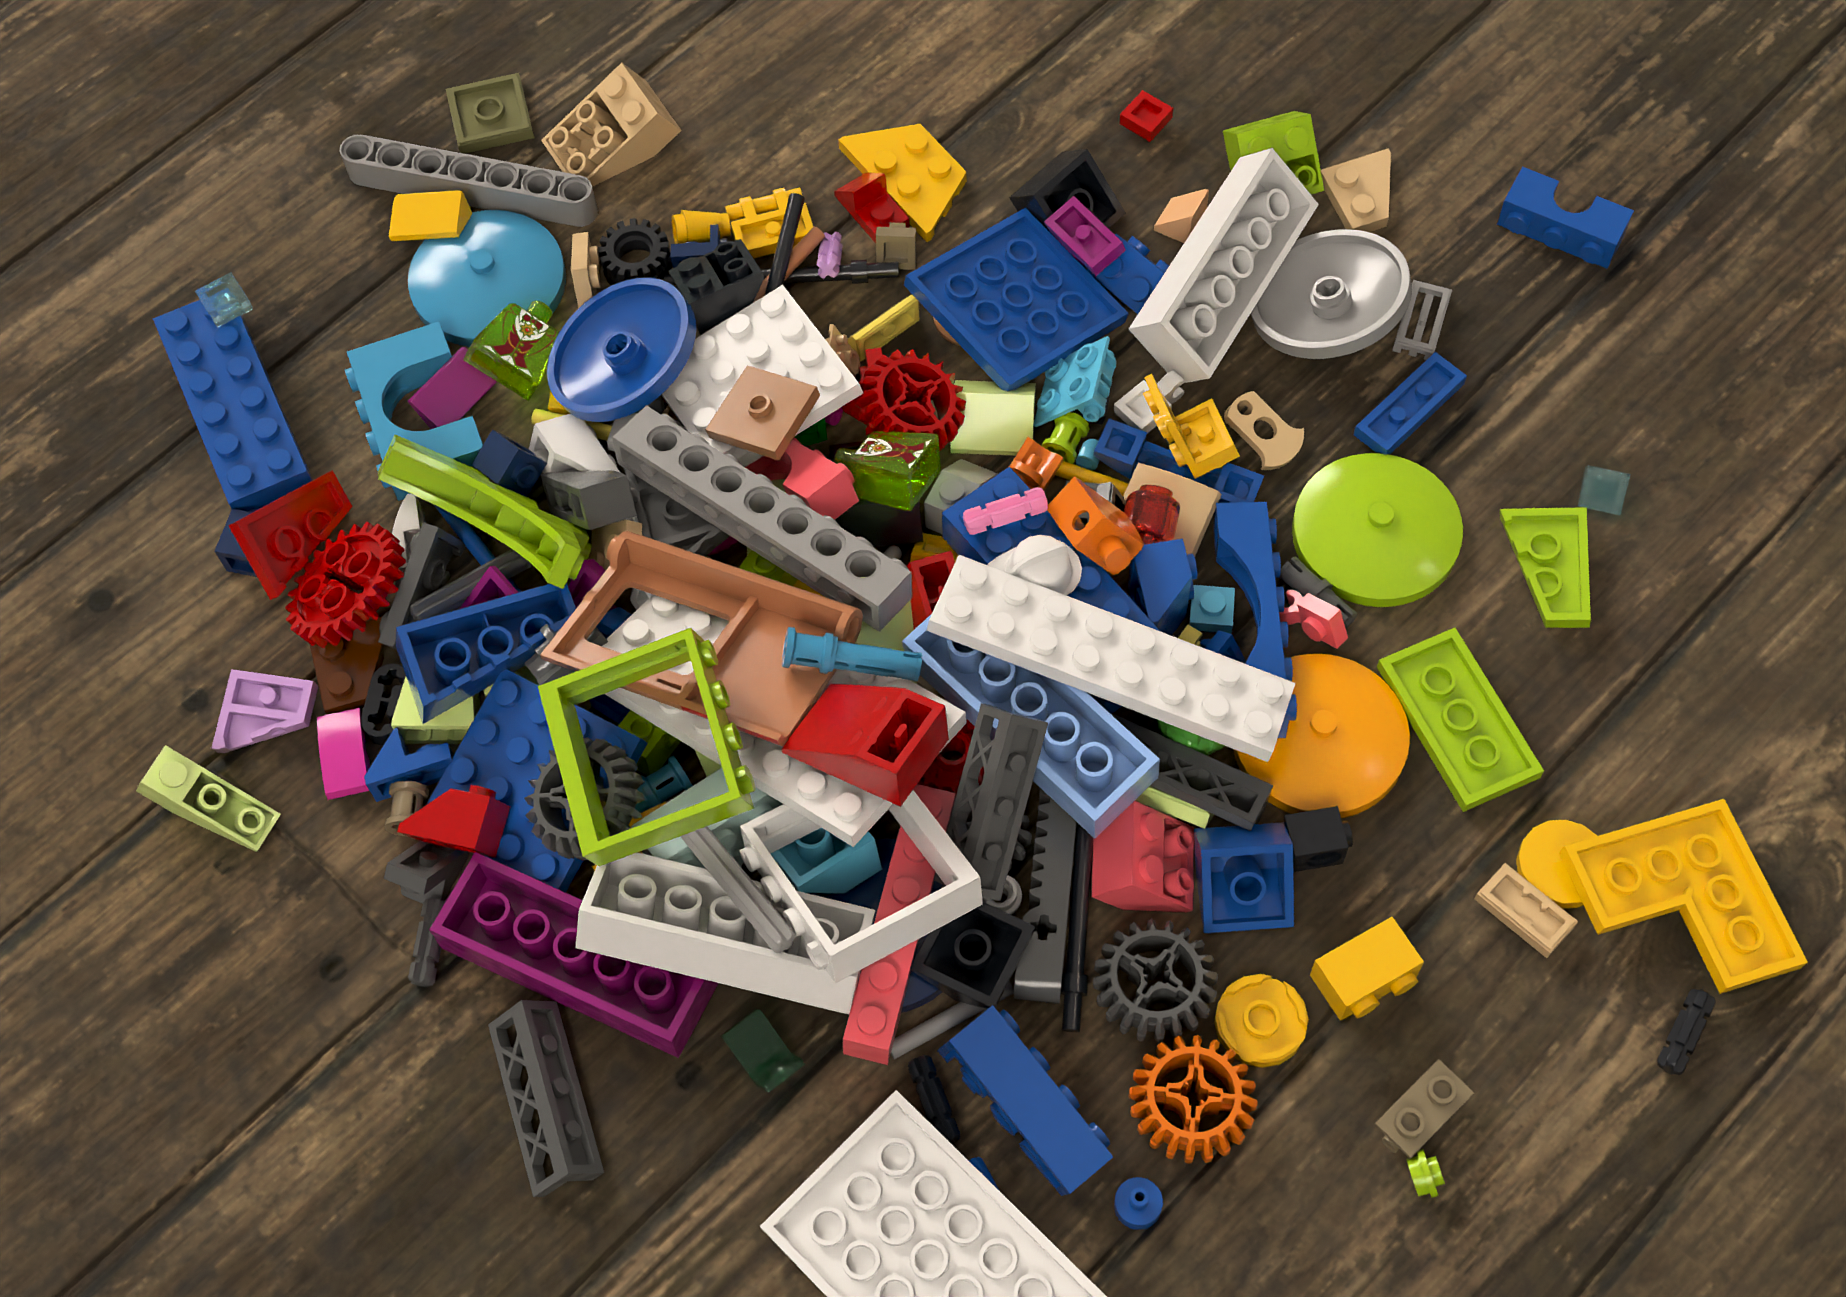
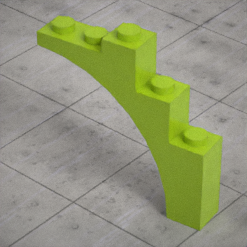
M394 434L378 470V480L436 505L493 536L529 561L543 575L547 583L564 589L568 578L576 579L583 561L588 559L592 544L588 543L589 536L585 528L540 510L535 500L490 482L489 478L476 468Z

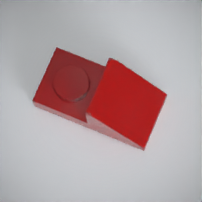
M865 173L834 191L838 201L875 243L877 227H889L890 222L906 223V228H910L909 217L887 193L886 176L884 173Z

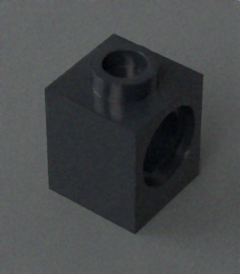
M1338 806L1284 816L1283 822L1293 843V872L1343 864L1348 848L1353 845V837L1349 822L1347 820L1341 821Z

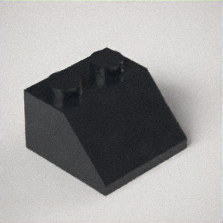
M1088 149L1061 152L1009 197L1017 211L1026 207L1049 232L1050 230L1044 221L1073 196L1108 229L1126 214Z

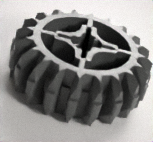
M584 738L610 836L631 829V826H629L631 819L642 818L640 811L635 809L636 804L646 800L643 793L637 790L645 782L641 775L635 773L638 766L634 760L627 757L625 750L616 745L612 746L611 743L604 739L596 738L593 741L590 738ZM549 750L551 761L548 765L544 763L537 764L541 772L539 778L528 780L535 790L533 794L524 798L527 804L533 807L525 816L529 819V822L535 824L531 832L542 840L545 848L553 852L557 851L558 855L567 859L588 860L582 856L555 750ZM600 767H603L607 774L609 788H604V778L600 777ZM562 809H566V820L570 821L569 831L562 818Z
M1151 918L1147 921L1146 931H1142L1139 925L1133 922L1129 925L1130 937L1117 930L1113 936L1115 945L1105 943L1101 950V954L1105 959H1097L1095 961L1094 970L1100 975L1093 978V988L1102 991L1097 996V1005L1099 1007H1109L1106 1012L1108 1022L1122 1018L1119 1029L1122 1034L1129 1032L1132 1026L1138 1028L1137 1040L1139 1042L1144 1041L1147 1031L1154 1032V1039L1158 1044L1163 1042L1165 1031L1168 1030L1173 1038L1182 1037L1181 1024L1188 1030L1195 1031L1198 1028L1196 1017L1207 1018L1210 1013L1207 1003L1215 1002L1217 991L1211 986L1217 984L1218 974L1209 970L1214 963L1213 956L1207 954L1200 955L1205 945L1202 939L1190 944L1188 943L1191 934L1188 927L1181 930L1179 935L1174 934V924L1171 920L1166 922L1164 930H1157L1156 922ZM1148 951L1162 952L1155 958H1145L1139 955V953ZM1177 960L1186 967L1193 984L1192 992L1182 987L1183 982L1173 973ZM1119 970L1128 974V980L1137 987L1133 1002L1124 995L1119 986L1117 978ZM1164 970L1163 982L1158 981L1154 986L1151 985L1146 993L1148 980H1154ZM1157 1003H1165L1171 1007L1178 1005L1166 1011L1148 1010Z

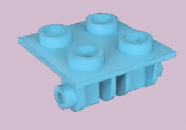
M1106 336L1092 344H1085L1079 350L1071 353L1065 360L1061 358L1057 365L1045 372L1046 378L1041 396L1037 402L1038 409L1034 420V427L1041 426L1076 409L1089 422H1096L1105 414L1106 398L1110 393L1112 376L1117 364L1114 353L1108 350L1110 337Z

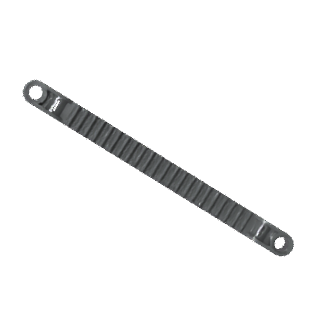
M1083 482V483H1085L1087 486H1089L1090 488H1092V489H1093L1094 491H1096V492H1097V485H1098V484H1101V483ZM1084 512L1079 515L1083 524L1086 525L1089 522V513ZM1040 789L1031 889L1029 893V911L1022 919L1035 926V931L1016 967L1014 999L1059 1004L1076 821L1042 789ZM1039 930L1048 931L1047 940L1038 939Z

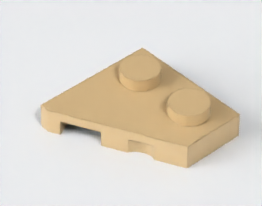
M588 232L572 235L571 273L578 309L595 296L597 288L601 287L599 275L601 261L598 246H591Z

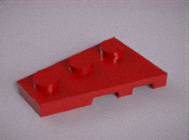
M332 470L228 526L269 599L272 600L281 595L292 576L304 567L311 553L320 542L327 539L353 506Z

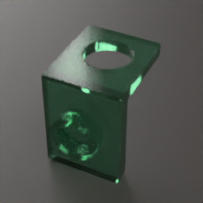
M754 1009L721 1035L723 1041L754 1084L767 1093L805 1065L801 1057L789 1051L760 1009Z

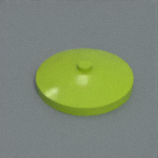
M1365 453L1334 461L1318 471L1308 481L1299 495L1295 507L1292 536L1300 561L1320 580L1326 579L1333 585L1331 589L1339 598L1364 606L1393 607L1411 603L1425 597L1446 580L1456 563L1461 549L1463 523L1459 507L1453 495L1444 483L1429 470L1415 462L1398 456Z

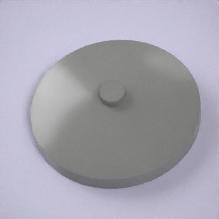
M1339 229L1305 236L1296 240L1252 310L1251 316L1254 326L1267 344L1291 356L1307 359H1326L1357 352L1383 338L1404 316L1412 295L1409 267L1405 257L1394 244L1373 233Z

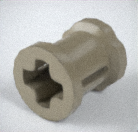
M397 781L390 785L389 794L393 798L391 816L385 820V830L389 833L405 836L397 832L399 823L423 808L424 800H427L429 797V789L426 785L419 782Z

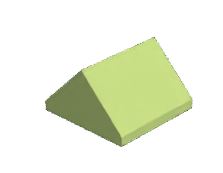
M955 380L954 385L963 387L962 392L956 393V396L965 400L966 405L965 410L961 412L965 416L964 422L958 429L957 436L951 442V453L1016 456L1027 437L1033 440L1036 383H1025L1015 390L1005 391L993 381Z

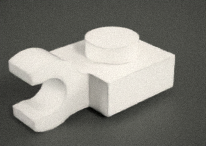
M1174 370L1168 372L1157 383L1171 410V404L1180 399L1184 394V390L1179 387L1184 383V379ZM1143 380L1114 403V413L1128 426L1148 433L1157 425L1153 418L1154 415L1143 395L1144 392L1149 390L1146 381Z

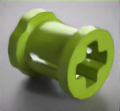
M1069 412L1054 419L1055 428L1050 438L1045 439L1041 446L1059 454L1064 458V461L1073 464L1077 457L1075 450L1081 438L1086 437L1090 429L1088 427L1089 423L1082 416Z

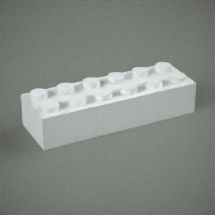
M1273 148L1239 158L1129 327L1130 332L1168 373L1174 370L1184 379V383L1209 379L1319 205Z
M638 852L602 866L597 865L579 908L575 947L577 949L848 1015L850 1014L861 973L860 970L835 983L825 968L818 970L814 966L806 950L808 943L802 934L794 938V944L789 949H785L781 953L774 952L707 869ZM752 880L754 884L759 888V890L763 893V895L768 899L767 895L764 892L761 882ZM797 891L834 945L868 928L873 923L874 909ZM780 902L772 904L784 919L783 911L785 910Z

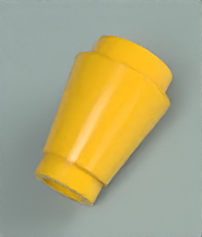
M681 210V214L672 215L675 244L691 241L699 243L710 242V225L714 224L719 225L721 238L728 237L731 233L729 216L727 213Z

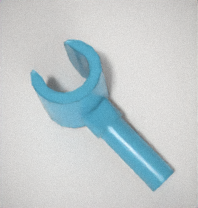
M1088 439L1082 444L1076 459L1077 466L1089 470L1097 468L1100 460L1093 454L1098 440Z

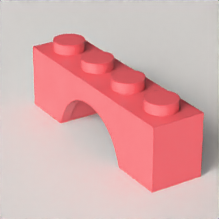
M795 437L779 461L762 456L745 467L756 475L762 474L771 481L784 479L785 481L782 485L788 495L798 496L806 503L807 507L822 516H830L834 520L859 501L852 485L855 483V479L851 471L844 464H836L827 459L819 450H811L805 447Z

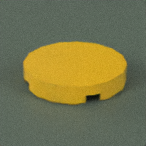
M1550 820L1534 827L1523 839L1516 859L1517 871L1562 909L1578 908L1583 903L1559 852L1566 845L1593 838L1597 835L1584 825L1569 820Z
M1256 974L1244 976L1226 988L1217 1004L1214 1023L1218 1040L1226 1051L1234 1049L1236 1052L1235 1058L1240 1062L1263 1068L1280 1065L1296 1054L1305 1039L1308 1015L1305 1003L1294 987L1285 981L1282 983L1277 979H1272V976Z

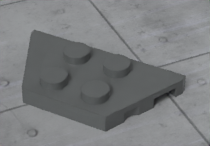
M624 468L628 479L630 478L633 481L637 490L638 502L634 503L638 522L642 523V536L702 556H707L730 536Z

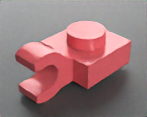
M1288 590L1286 592L1288 603L1291 606L1284 608V612H1279L1280 622H1287L1288 625L1301 623L1303 631L1309 638L1316 642L1323 641L1336 649L1348 639L1339 608L1309 593L1302 597L1295 590Z

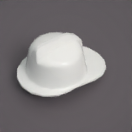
M1045 535L1030 536L1021 541L1017 547L999 555L987 564L990 567L1066 596L1075 590L1080 582L1082 572L1079 557L1073 549L1064 542Z

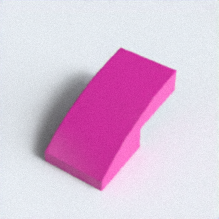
M360 708L317 717L320 763L325 795L328 800L369 791L364 776L370 768V760L365 749V731L361 725L362 713Z

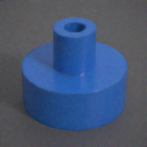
M1136 1177L1128 1179L1120 1185L1115 1195L1114 1210L1121 1223L1129 1228L1141 1230L1152 1226L1160 1217L1163 1198L1159 1188L1152 1181Z

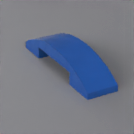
M1110 418L1094 450L1093 455L1129 479L1132 478L1137 464L1142 463L1186 477L1219 491L1222 495L1218 503L1254 502L1264 475L1231 463H1226L1222 469L1216 468L1195 479L1187 464L1182 467L1178 466L1171 450L1147 442V432Z

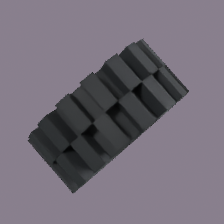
M632 218L628 226H625L622 220L617 222L618 230L615 231L612 227L606 230L607 237H601V247H598V253L604 276H606L607 282L610 285L635 278H660L663 280V276L672 269L667 235L664 231L661 232L660 226L656 223L651 227L650 221L643 219L641 225H638L637 219ZM633 250L650 252L646 259L637 263H627L621 260L626 253Z

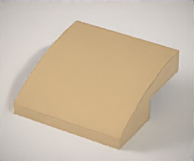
M1138 463L1123 497L1129 504L1128 516L1134 523L1144 545L1183 538L1186 553H1193L1195 557L1215 511L1216 503L1219 502L1222 494L1211 487L1186 477Z

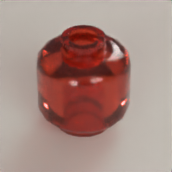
M1146 484L1141 485L1139 490L1130 493L1126 499L1124 513L1135 525L1144 545L1174 540L1181 510L1180 503L1173 498V492L1161 486Z

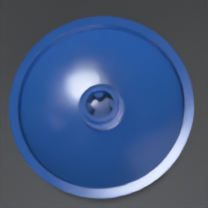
M635 278L619 282L590 298L565 323L552 346L547 365V379L555 399L573 416L591 422H606L620 419L649 405L676 380L691 355L696 338V319L691 305L673 285L656 278Z

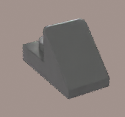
M419 841L387 863L384 879L400 885L403 896L422 904L428 898L445 900L468 858L469 852Z

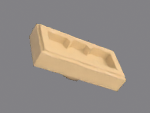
M1506 863L1480 889L1474 900L1546 958L1550 956L1578 923L1575 918Z

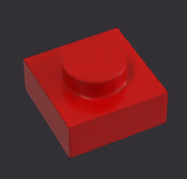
M1142 90L1122 111L1119 124L1151 142L1173 118L1174 108Z

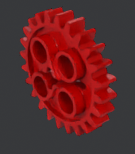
M366 522L362 528L354 524L349 534L343 529L340 530L335 542L328 538L325 543L326 549L322 552L315 550L313 552L315 560L312 563H306L303 567L306 570L304 575L295 577L293 580L298 584V588L288 592V596L293 601L285 606V609L291 613L286 618V621L292 625L290 629L311 646L317 644L321 648H325L328 642L336 647L341 637L349 642L355 629H359L363 633L366 629V621L369 618L375 621L379 618L377 613L379 607H388L390 605L389 601L386 600L388 594L398 592L399 588L393 584L394 581L404 577V573L398 569L406 563V559L401 556L405 549L399 544L400 540L377 523L373 526L369 522ZM334 576L336 578H339L341 581H343L346 585L350 586L351 588L355 590H361L363 592L358 594L354 591H351L343 583H340L338 580L335 579L330 580L329 577Z

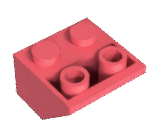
M1134 801L1095 839L1093 838L1092 897L1122 910L1185 913L1193 911L1194 827Z

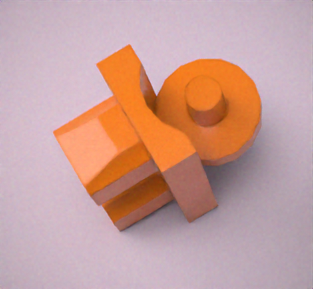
M1027 437L1009 467L1030 489L1038 487L1045 491L1063 463L1064 458L1057 453L1045 449Z

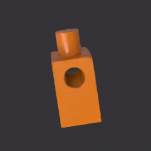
M1075 476L1048 504L1047 511L1070 543L1079 552L1112 575H1117L1125 569L1144 546L1131 518ZM1084 512L1089 513V522L1086 525L1083 524L1079 517Z

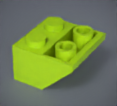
M1293 111L1223 130L1230 170L1233 169L1240 157L1273 148L1310 194L1324 191L1311 114Z

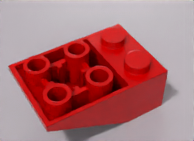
M830 684L781 750L783 754L901 807L949 740L945 705L906 688Z

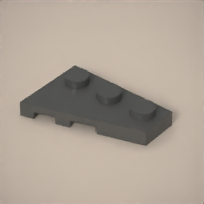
M423 522L420 532H417L411 540L409 548L411 556L405 571H403L404 577L396 580L395 586L399 589L398 592H395L396 595L391 609L384 614L380 622L379 632L381 635L378 640L379 643L397 650L396 627L415 622L410 613L411 604L433 593L439 587L446 585L450 577L446 567L452 555L461 557L466 547L461 540L439 527Z

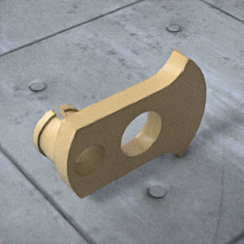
M1254 391L1247 392L1238 397L1224 413L1226 424L1228 423L1260 456L1262 461L1261 470H1273L1285 466L1297 455L1302 447L1304 428L1296 429L1290 427ZM1245 406H1247L1248 409L1245 411L1243 415L1239 413V411H1241ZM1262 420L1269 423L1273 428V438L1265 440L1257 436L1254 431V422Z

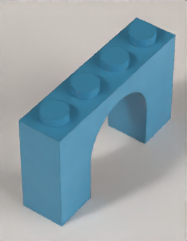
M439 321L347 351L351 368L345 369V373L352 391H360L362 399L356 400L355 404L363 424L370 422L372 431L365 434L373 456L380 454L383 461L395 434L475 468L471 464L482 448L483 442L473 416L426 431L405 430L391 422L393 411L398 402L409 392L422 387L452 357ZM381 464L376 465L377 471L379 470ZM381 481L384 489L392 486ZM392 486L398 501L403 500L407 494H410Z

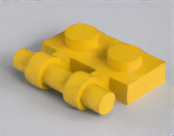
M784 187L772 190V195L751 199V196L740 198L739 203L725 206L729 220L732 221L731 228L735 241L741 239L753 259L775 253L789 195L791 193L802 195L800 187L785 191ZM806 203L803 204L793 248L814 227Z

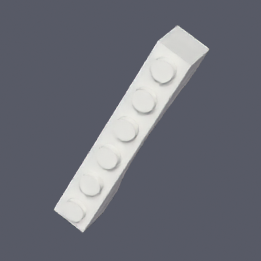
M570 413L535 423L529 450L547 462L542 471L544 474L548 472L607 470L620 472L614 458L606 453L597 440L594 429L588 426L584 420ZM637 516L625 519L638 522ZM632 588L630 601L637 610L653 594Z

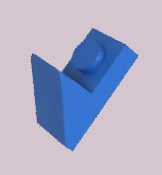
M395 728L364 776L366 786L376 802L392 797L389 794V787L397 781H414L426 786L440 781L449 763L453 761L454 754L447 742L440 745L428 744L419 748L415 753L409 754L403 736L399 729Z

